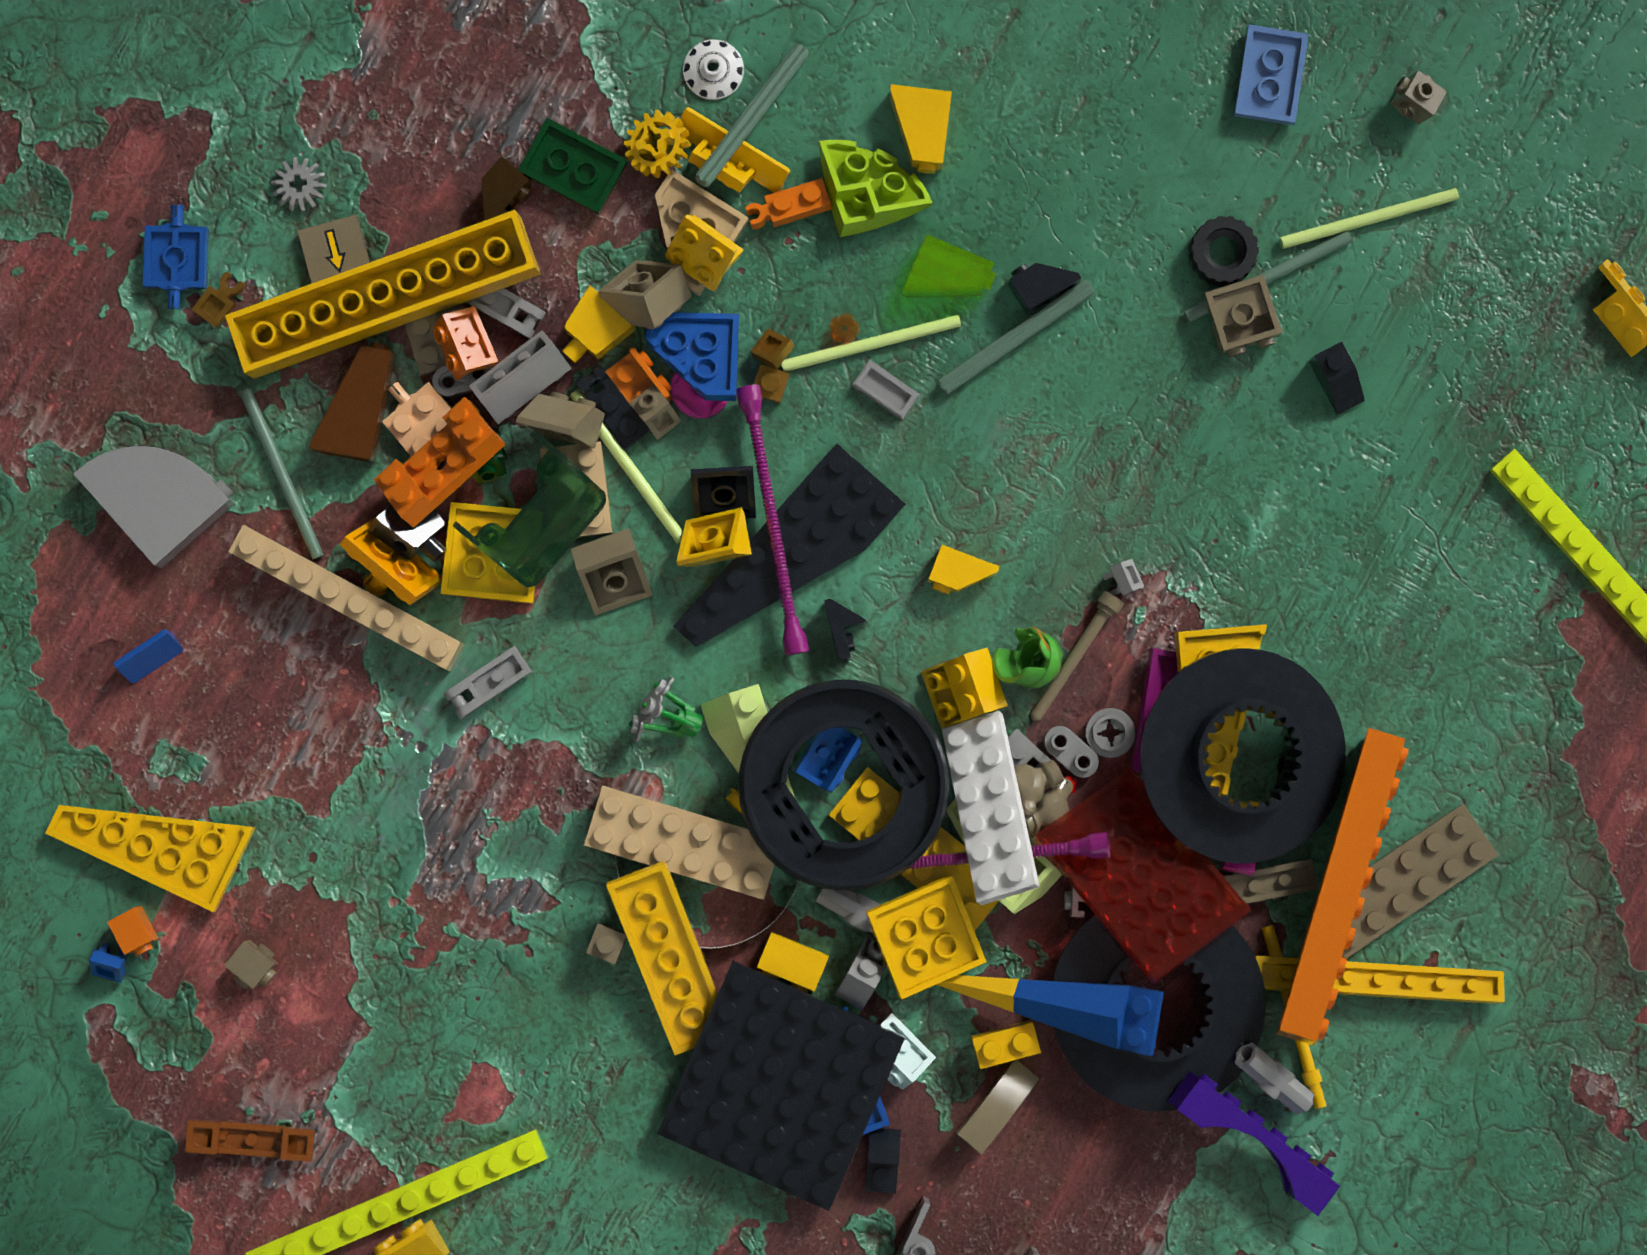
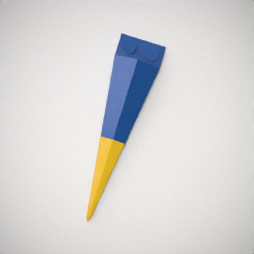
M956 975L936 984L1115 1049L1149 1056L1154 1054L1164 993L1162 991L1133 985Z

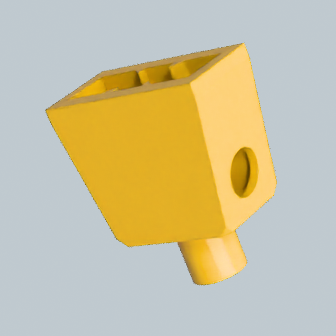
M590 285L564 326L565 331L573 339L562 352L575 364L586 351L598 360L632 334L636 327L629 324Z

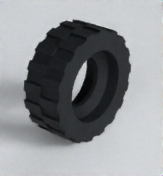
M1217 216L1213 220L1211 218L1204 225H1201L1193 236L1189 245L1191 268L1198 274L1201 280L1207 281V284L1224 287L1238 281L1241 282L1256 264L1259 247H1257L1258 240L1254 236L1252 228L1245 225V222L1241 219L1237 220L1232 216ZM1218 237H1228L1238 246V258L1229 266H1219L1209 256V246Z

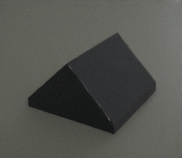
M753 466L691 469L695 518L741 507L744 511L745 519L756 518Z

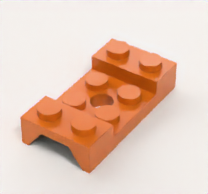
M466 397L460 400L442 417L447 425L404 464L395 459L373 479L399 516L413 528L506 445L479 414L480 410ZM447 460L445 467L438 470L440 463Z

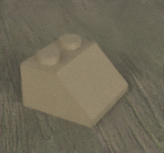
M642 260L632 262L598 291L600 297L629 324L646 327L647 329L660 327L666 318L673 312L680 310L682 305L692 297L680 264Z
M551 392L550 396L538 394L517 416L516 423L540 436L595 449L605 413L595 408L596 403L593 401L578 398L577 402L568 401L569 397L564 394Z
M629 528L571 548L578 575L595 616L653 595Z

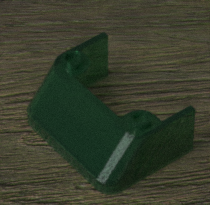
M535 431L530 436L547 451L539 460L536 469L538 477L545 483L506 529H503L497 523H489L473 536L457 521L452 525L525 587H533L541 582L600 513L606 503L605 492L560 450Z

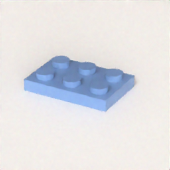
M1248 25L1234 109L1235 117L1294 126L1297 117L1309 34Z

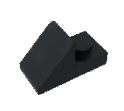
M826 599L824 603L838 661L850 660V652L855 651L852 634H845L844 629L864 625L868 621L834 600Z
M880 1128L869 1132L865 1191L896 1194L901 1129Z

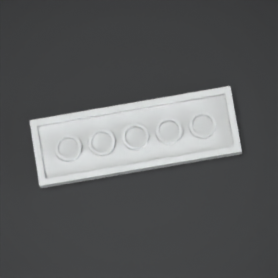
M998 710L942 729L977 903L984 905L1039 888L1003 714Z

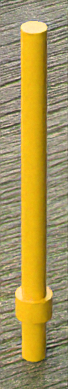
M1274 925L1263 927L1262 932L1269 956L1283 957ZM1280 991L1284 1006L1289 991ZM1294 1040L1304 1071L1301 1073L1304 1086H1308L1309 1090L1314 1094V1109L1326 1107L1320 1082L1323 1080L1319 1068H1315L1309 1044Z

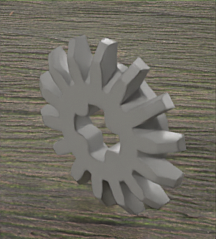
M293 157L292 167H289L286 161L282 162L286 169L284 173L277 169L274 171V174L281 178L280 180L271 181V185L279 186V189L274 191L273 195L276 197L282 194L283 197L279 204L283 206L289 201V210L291 211L294 210L295 204H299L301 212L305 211L304 204L307 202L314 208L316 204L312 199L316 196L322 200L324 197L318 192V189H326L327 184L319 183L318 179L325 177L324 172L315 174V170L319 167L317 163L310 168L307 167L308 158L304 159L302 165H298L297 157ZM296 176H300L303 181L307 180V185L302 186L301 192H297L294 187H290V183L295 182Z

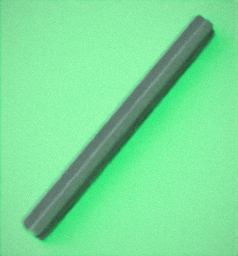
M800 44L794 45L696 173L695 180L703 187L711 185L807 59L809 52L805 47Z
M1083 280L939 379L938 385L945 394L951 393L1092 296L1094 290L1087 280Z

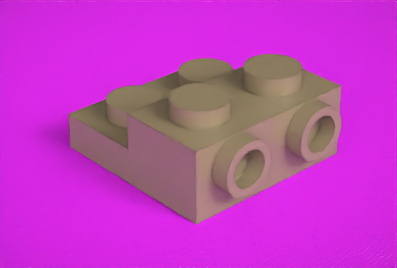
M1264 275L1204 293L1205 302L1213 323L1211 328L1220 355L1228 353L1229 358L1246 353L1247 346L1257 344L1258 349L1271 346L1276 343L1275 338L1282 334Z

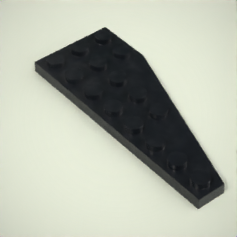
M837 443L778 508L776 513L778 515V525L780 526L779 533H781L780 537H782L781 541L783 542L781 545H783L782 549H784L783 552L786 558L785 564H787L786 568L788 569L786 572H788L787 576H789L788 580H790V591L792 593L864 552L906 505L905 502ZM768 522L750 540L752 555L734 558L673 626L696 648L781 599L778 577L776 576L777 569H775L776 565H774L775 561L773 560L775 557H773V550L770 544L772 542H770L771 538H769L770 534L768 533L770 531L768 530L769 526H767Z

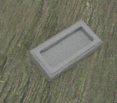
M871 360L868 361L852 384L854 388L900 420L904 419L920 396L915 390Z

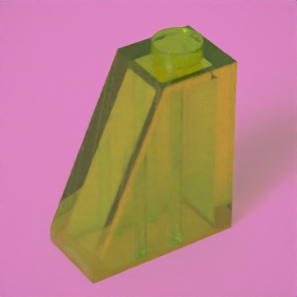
M926 234L902 290V296L906 298L981 296L984 288L991 289L997 273L992 272L994 262Z

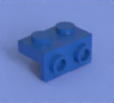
M832 728L819 732L810 737L791 770L832 793L842 783L844 772L849 763L858 756L863 740L844 728Z

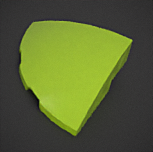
M819 141L818 147L824 182L839 237L877 229L932 206V200L918 177L914 173L909 175L899 167L897 158L878 148L874 152L859 148L855 141Z

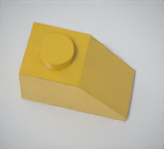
M941 545L927 582L933 584V590L949 595L950 591L959 592L995 576L1000 566Z

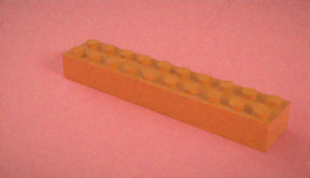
M1368 728L1363 738L1276 1033L1278 1035L1309 1045H1314L1318 1039L1322 1040L1326 1035L1329 1020L1324 1018L1326 1009L1331 1010L1334 1007L1338 989L1333 988L1335 979L1340 980V977L1343 976L1347 959L1342 958L1343 951L1351 947L1356 929L1351 927L1352 920H1357L1358 916L1360 917L1365 898L1360 897L1362 889L1366 890L1367 886H1369L1374 868L1368 867L1370 859L1375 860L1376 856H1378L1383 838L1377 837L1379 830H1384L1391 812V808L1386 807L1388 800L1392 801L1393 796L1395 797L1400 778H1396L1395 774L1396 771H1401L1407 758L1409 749L1403 747L1405 738Z

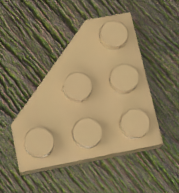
M672 169L671 175H667L655 194L667 250L682 219L687 214L697 216L734 243L749 221L747 216ZM684 272L690 291L700 297L706 287Z

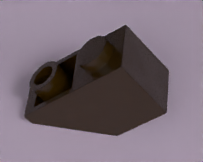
M502 156L481 179L484 221L510 212L517 204L522 205L531 195L530 189L532 185L530 180Z

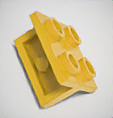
M687 214L682 219L665 254V258L673 264H680L685 273L709 290L715 291L724 274L740 258L743 249L697 216Z

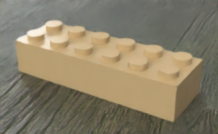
M603 785L584 846L650 866L665 860L670 872L763 900L765 899L775 866L759 849L746 828Z

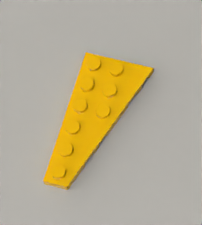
M58 805L45 834L209 911L216 912L256 827Z

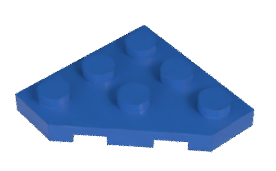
M673 312L663 321L660 327L655 329L646 328V345L704 400L736 401L739 314Z

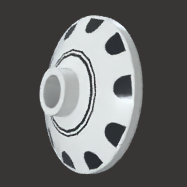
M707 40L697 44L689 51L684 61L683 74L687 86L694 94L707 100H720L730 96L738 89L743 79L744 65L740 54L732 45L721 40ZM712 62L719 65L718 70L714 72L709 71L707 68Z

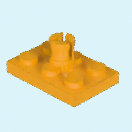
M375 518L346 535L340 546L347 551L353 560L358 561L370 571V574L364 579L363 585L366 586L365 589L375 596H382L389 587L397 598L412 605L438 587L442 581V575L418 555H415L411 560H407L371 534L368 530Z

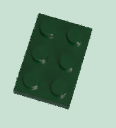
M546 118L518 170L527 178L600 215L626 168L628 160Z

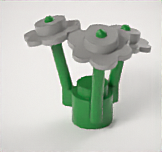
M671 675L666 680L661 678L657 683H654V688L640 704L638 716H632L629 726L630 733H634V741L639 742L643 729L672 734L679 738H682L684 735L694 738L699 732L703 717L694 712V706L685 703L669 691L670 685L674 681ZM663 696L682 708V710L677 709L674 713L662 709ZM662 716L670 719L671 726L674 728L652 723L654 718Z

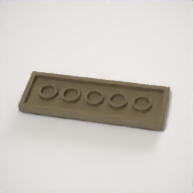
M1464 804L1458 805L1368 866L1374 868L1372 878L1366 890H1361L1360 897L1365 898L1360 917L1358 916L1357 920H1352L1351 927L1356 929L1351 947L1348 950L1344 949L1342 958L1347 959L1499 856ZM1315 903L1308 907L1311 912L1313 911Z

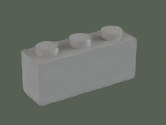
M542 330L470 384L469 387L497 424H499L504 419L511 417L517 409L529 400L534 399L550 384L561 379L571 367Z

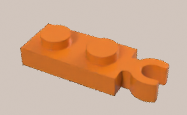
M822 178L764 196L766 203L764 205L751 203L745 207L747 216L752 214L759 215L758 218L750 220L751 228L754 230L762 228L770 220L773 227H778L832 210Z

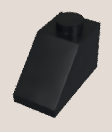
M1035 263L1030 267L1027 264H1023L1011 272L1013 277L1009 279L1008 286L1028 315L1079 284L1081 276L1078 272Z
M1342 341L1314 355L1308 361L1337 415L1365 401L1357 369Z

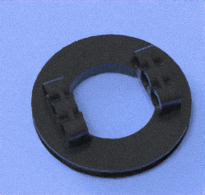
M830 680L812 684L793 692L777 703L761 719L751 734L743 752L738 777V794L742 815L750 835L763 854L775 866L796 880L811 886L830 890H857L876 886L895 878L915 864L926 852L935 839L945 816L949 795V775L944 751L937 735L924 716L912 704L891 690L876 684L857 680ZM832 728L861 730L867 738L871 749L878 754L884 763L887 773L894 778L900 787L898 803L891 818L879 831L866 839L851 843L823 840L785 784L787 783L789 766L795 753L806 740L824 730Z

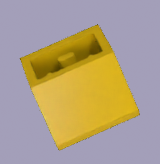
M988 647L963 654L921 671L941 729L1008 706L999 679L995 674Z
M419 1219L400 1232L402 1237L396 1240L395 1236L392 1235L372 1249L373 1255H448L450 1252L432 1219L426 1223Z

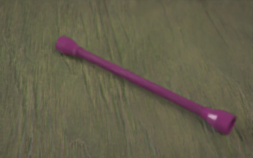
M747 385L737 388L736 395L738 405L745 415L746 423L750 426L751 441H753L752 445H754L753 449H755L753 450L755 453L754 457H756L755 463L757 464L756 468H758L757 472H759L758 476H760L758 477L760 480L759 484H761L760 490L762 491L761 495H763L762 499H764L763 503H765L763 504L765 507L764 511H766L765 517L767 519L766 522H768L767 526H769L768 530H770L768 532L770 534L769 538H771L770 542H772L770 544L773 550V557H775L773 560L775 561L774 565H776L775 569H777L778 588H780L779 592H781L780 596H782L781 600H783L781 603L783 604V615L785 616L782 638L785 656L806 653L809 652L807 637L799 625L798 617L794 615L796 612L794 611L795 607H793L794 603H792L793 599H791L793 598L790 591L791 585L789 584L790 580H788L789 576H787L788 572H786L788 570L786 568L787 564H785L786 558L783 552L784 549H782L783 545H781L783 542L781 541L782 537H780L781 533H779L780 526L778 525L776 506H774L775 499L773 498L772 483H770L771 479H769L770 475H768L770 472L768 471L766 452H764L765 448H763L765 445L763 444L762 429H760L761 425H759L760 421H762L760 415L762 406L760 385Z
M1107 832L1092 833L1079 840H1071L1069 843L1031 846L1034 858L1072 854V856L1082 855L1093 859L1110 857V844ZM967 852L922 856L908 870L910 868L914 869V867L918 869V867L929 868L930 866L941 867L945 865L952 866L953 864L961 865V863L969 864Z

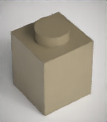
M600 922L597 924L586 953L612 964H617L628 938L624 931Z

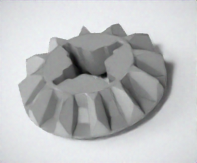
M1106 708L1096 712L1087 723L1085 736L1090 748L1098 755L1113 758L1123 755L1131 748L1135 740V726L1125 712L1115 708ZM1108 719H1110L1113 729L1123 730V733L1114 736L1113 747L1110 746L1107 737L1097 735V733L1107 729Z

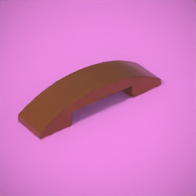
M188 1120L185 1152L280 1158V1160L312 1162L315 1130L249 1122Z

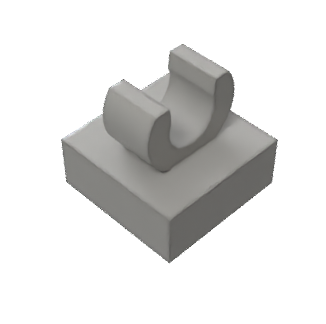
M1133 559L1111 566L1112 571L1103 576L1104 580L1115 578L1118 584L1116 589L1110 591L1112 595L1120 593L1125 595L1144 587Z

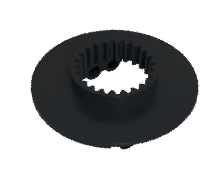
M1249 648L1228 649L1208 654L1193 661L1176 673L1160 692L1152 706L1145 724L1141 743L1142 780L1149 804L1156 817L1168 832L1186 847L1208 858L1230 863H1255L1270 860L1290 852L1311 837L1328 817L1337 800L1346 764L1345 737L1336 707L1322 685L1308 671L1292 660L1276 653ZM1247 710L1263 713L1267 719H1275L1273 725L1275 727H1283L1280 735L1283 737L1284 745L1283 752L1278 761L1277 783L1274 789L1271 788L1269 790L1270 797L1262 795L1259 797V801L1249 800L1248 802L1229 799L1228 795L1220 794V787L1211 785L1214 778L1213 776L1205 775L1210 765L1203 763V759L1209 756V753L1204 750V746L1212 742L1208 737V733L1217 732L1214 724H1223L1225 722L1224 716L1233 717L1235 712H1246Z
M1145 895L1112 904L1086 921L1065 946L1058 960L1052 981L1113 984V982L1122 981V977L1119 974L1121 970L1130 971L1129 962L1137 965L1140 963L1141 955L1147 960L1152 958L1153 952L1159 958H1164L1167 955L1169 959H1177L1183 965H1190L1189 970L1191 972L1200 973L1196 980L1206 984L1201 992L1209 996V999L1203 1002V1005L1209 1008V1011L1201 1014L1205 1024L1196 1026L1199 1033L1198 1036L1189 1035L1190 1044L1188 1045L1182 1042L1178 1043V1051L1172 1047H1167L1164 1054L1162 1050L1155 1048L1154 1054L1149 1056L1115 1049L1053 1027L1058 1044L1071 1067L1091 1088L1101 1095L1130 1108L1156 1112L1173 1111L1177 1109L1167 1101L1189 1072H1192L1197 1077L1204 1073L1218 1084L1215 1088L1218 1093L1228 1087L1242 1073L1243 1070L1234 1063L1236 1052L1242 1045H1248L1251 1042L1258 1046L1265 1021V987L1258 962L1251 948L1236 928L1225 918L1208 907L1185 898L1167 895Z

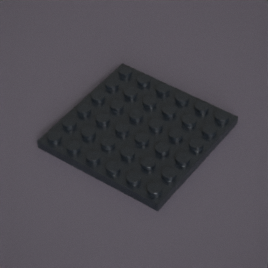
M733 960L657 1134L830 1211L899 1054L905 1036Z

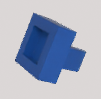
M104 943L98 951H93L89 960L91 975L121 983L126 973L127 955H124L121 949L116 956L110 955V943Z

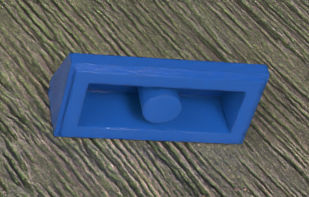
M163 629L115 661L113 665L131 683H136L183 651V647L172 631Z

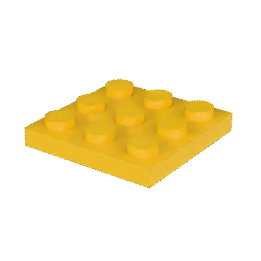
M451 502L446 539L447 550L444 557L440 594L534 604L544 512Z
M952 875L943 877L865 911L898 997L901 1000L986 963Z

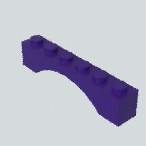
M1189 1072L1167 1102L1200 1127L1217 1126L1232 1128L1255 1137L1265 1146L1274 1159L1281 1176L1284 1191L1319 1216L1340 1188V1185L1331 1179L1334 1173L1320 1162L1316 1167L1308 1161L1311 1155L1298 1145H1295L1293 1149L1286 1145L1285 1142L1288 1138L1276 1128L1272 1127L1270 1131L1262 1126L1265 1120L1251 1109L1247 1113L1239 1109L1238 1107L1242 1102L1226 1091L1223 1096L1215 1090L1218 1084L1204 1073L1197 1077L1192 1072Z

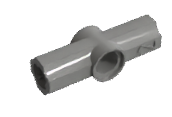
M823 888L816 900L817 903L843 916V920L867 933L868 931L873 933L865 911L881 905L859 892L856 894L851 890Z
M1252 1042L1248 1045H1242L1238 1049L1234 1063L1254 1079V1083L1275 1100L1279 1099L1282 1104L1297 1115L1301 1112H1307L1311 1108L1314 1094L1295 1079V1075L1274 1057L1271 1059L1268 1054Z

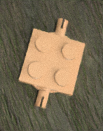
M399 382L394 383V387L391 386L388 389L399 404L396 410L382 422L410 456H413L447 425L442 417L452 409L430 382L426 383L416 393L410 395L407 394Z

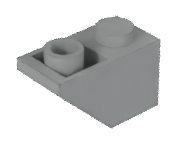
M867 934L835 996L860 1010H863L886 968L874 935Z

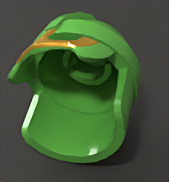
M1036 627L1015 629V636L1020 641L1016 650L997 648L994 651L993 668L996 676L1001 681L1034 689L1044 686L1058 675L1063 657L1057 641Z

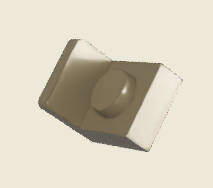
M655 385L650 386L630 402L633 409L657 440L682 422L670 403Z

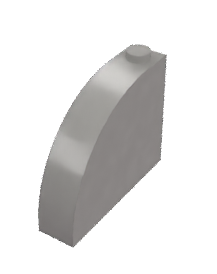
M132 446L112 450L90 460L73 473L153 565L159 568H163L235 504L230 497L233 491L222 479L216 482L205 470L192 461L169 450L156 447Z

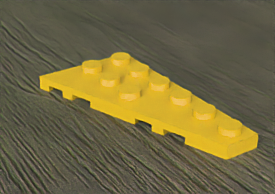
M1267 624L1175 632L1178 672L1193 661L1214 652L1247 648L1259 650ZM1247 710L1246 712H1235L1233 717L1224 716L1225 722L1223 724H1214L1217 732L1208 733V737L1212 742L1204 746V750L1209 753V756L1203 759V763L1210 765L1205 775L1213 776L1214 780L1211 785L1220 787V794H1228L1231 781L1230 772L1233 760L1237 756L1238 738L1240 730H1243Z

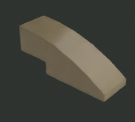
M1013 1060L975 1106L976 1108L956 1133L982 1155L1022 1104L1039 1078L1018 1060Z

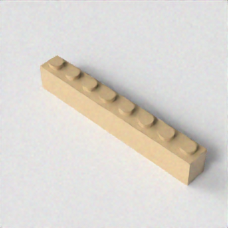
M245 525L240 529L228 551L450 672L465 647V644Z

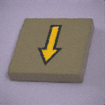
M357 215L297 230L311 284L370 263Z

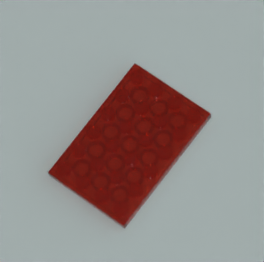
M1131 768L1124 771L1034 836V842L1040 846L1045 844L1052 845L1053 843H1069L1071 840H1079L1092 833H1108L1110 857L1093 859L1082 855L1072 856V854H1064L1060 856L1052 855L1048 856V858L1153 984L1157 983L1251 911V908L1206 856L1196 853L1183 845L1162 825L1149 804L1143 782Z

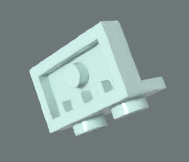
M891 1013L880 1026L905 1036V1040L887 1080L903 1090L912 1084L936 1057Z

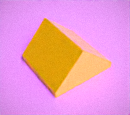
M742 507L686 520L676 560L678 566L698 567L752 555L745 514Z

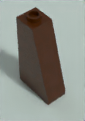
M371 343L370 347L361 345L310 442L309 448L313 452L375 463L389 394L388 389L390 388L396 359L395 354L388 350L389 346L380 343Z

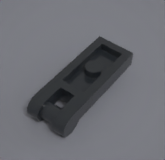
M598 363L591 368L592 372L584 378L581 376L574 382L587 400L595 402V408L605 413L603 421L622 446L628 450L649 434L650 430ZM600 381L605 388L595 395L591 387Z

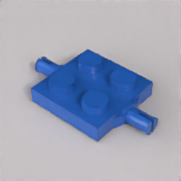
M175 204L171 205V223L161 226H145L143 287L168 291L167 309L180 310V292L189 289H207L209 229L207 227L184 224V206H176Z

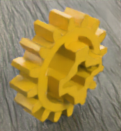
M659 110L655 111L652 118L647 113H644L643 122L635 119L633 122L636 129L627 130L631 140L624 141V145L629 149L625 156L632 161L631 165L637 171L640 170L644 176L652 173L655 178L660 177L661 171H664L668 176L671 175L672 166L680 169L681 165L678 160L680 158L687 159L688 155L683 150L684 148L691 147V143L686 139L690 133L683 127L684 123L678 117L675 118L670 112L663 116Z

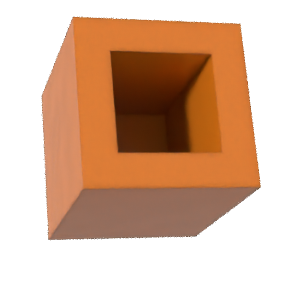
M142 906L134 907L107 922L124 955L134 953L138 957L153 949L151 943L159 939Z

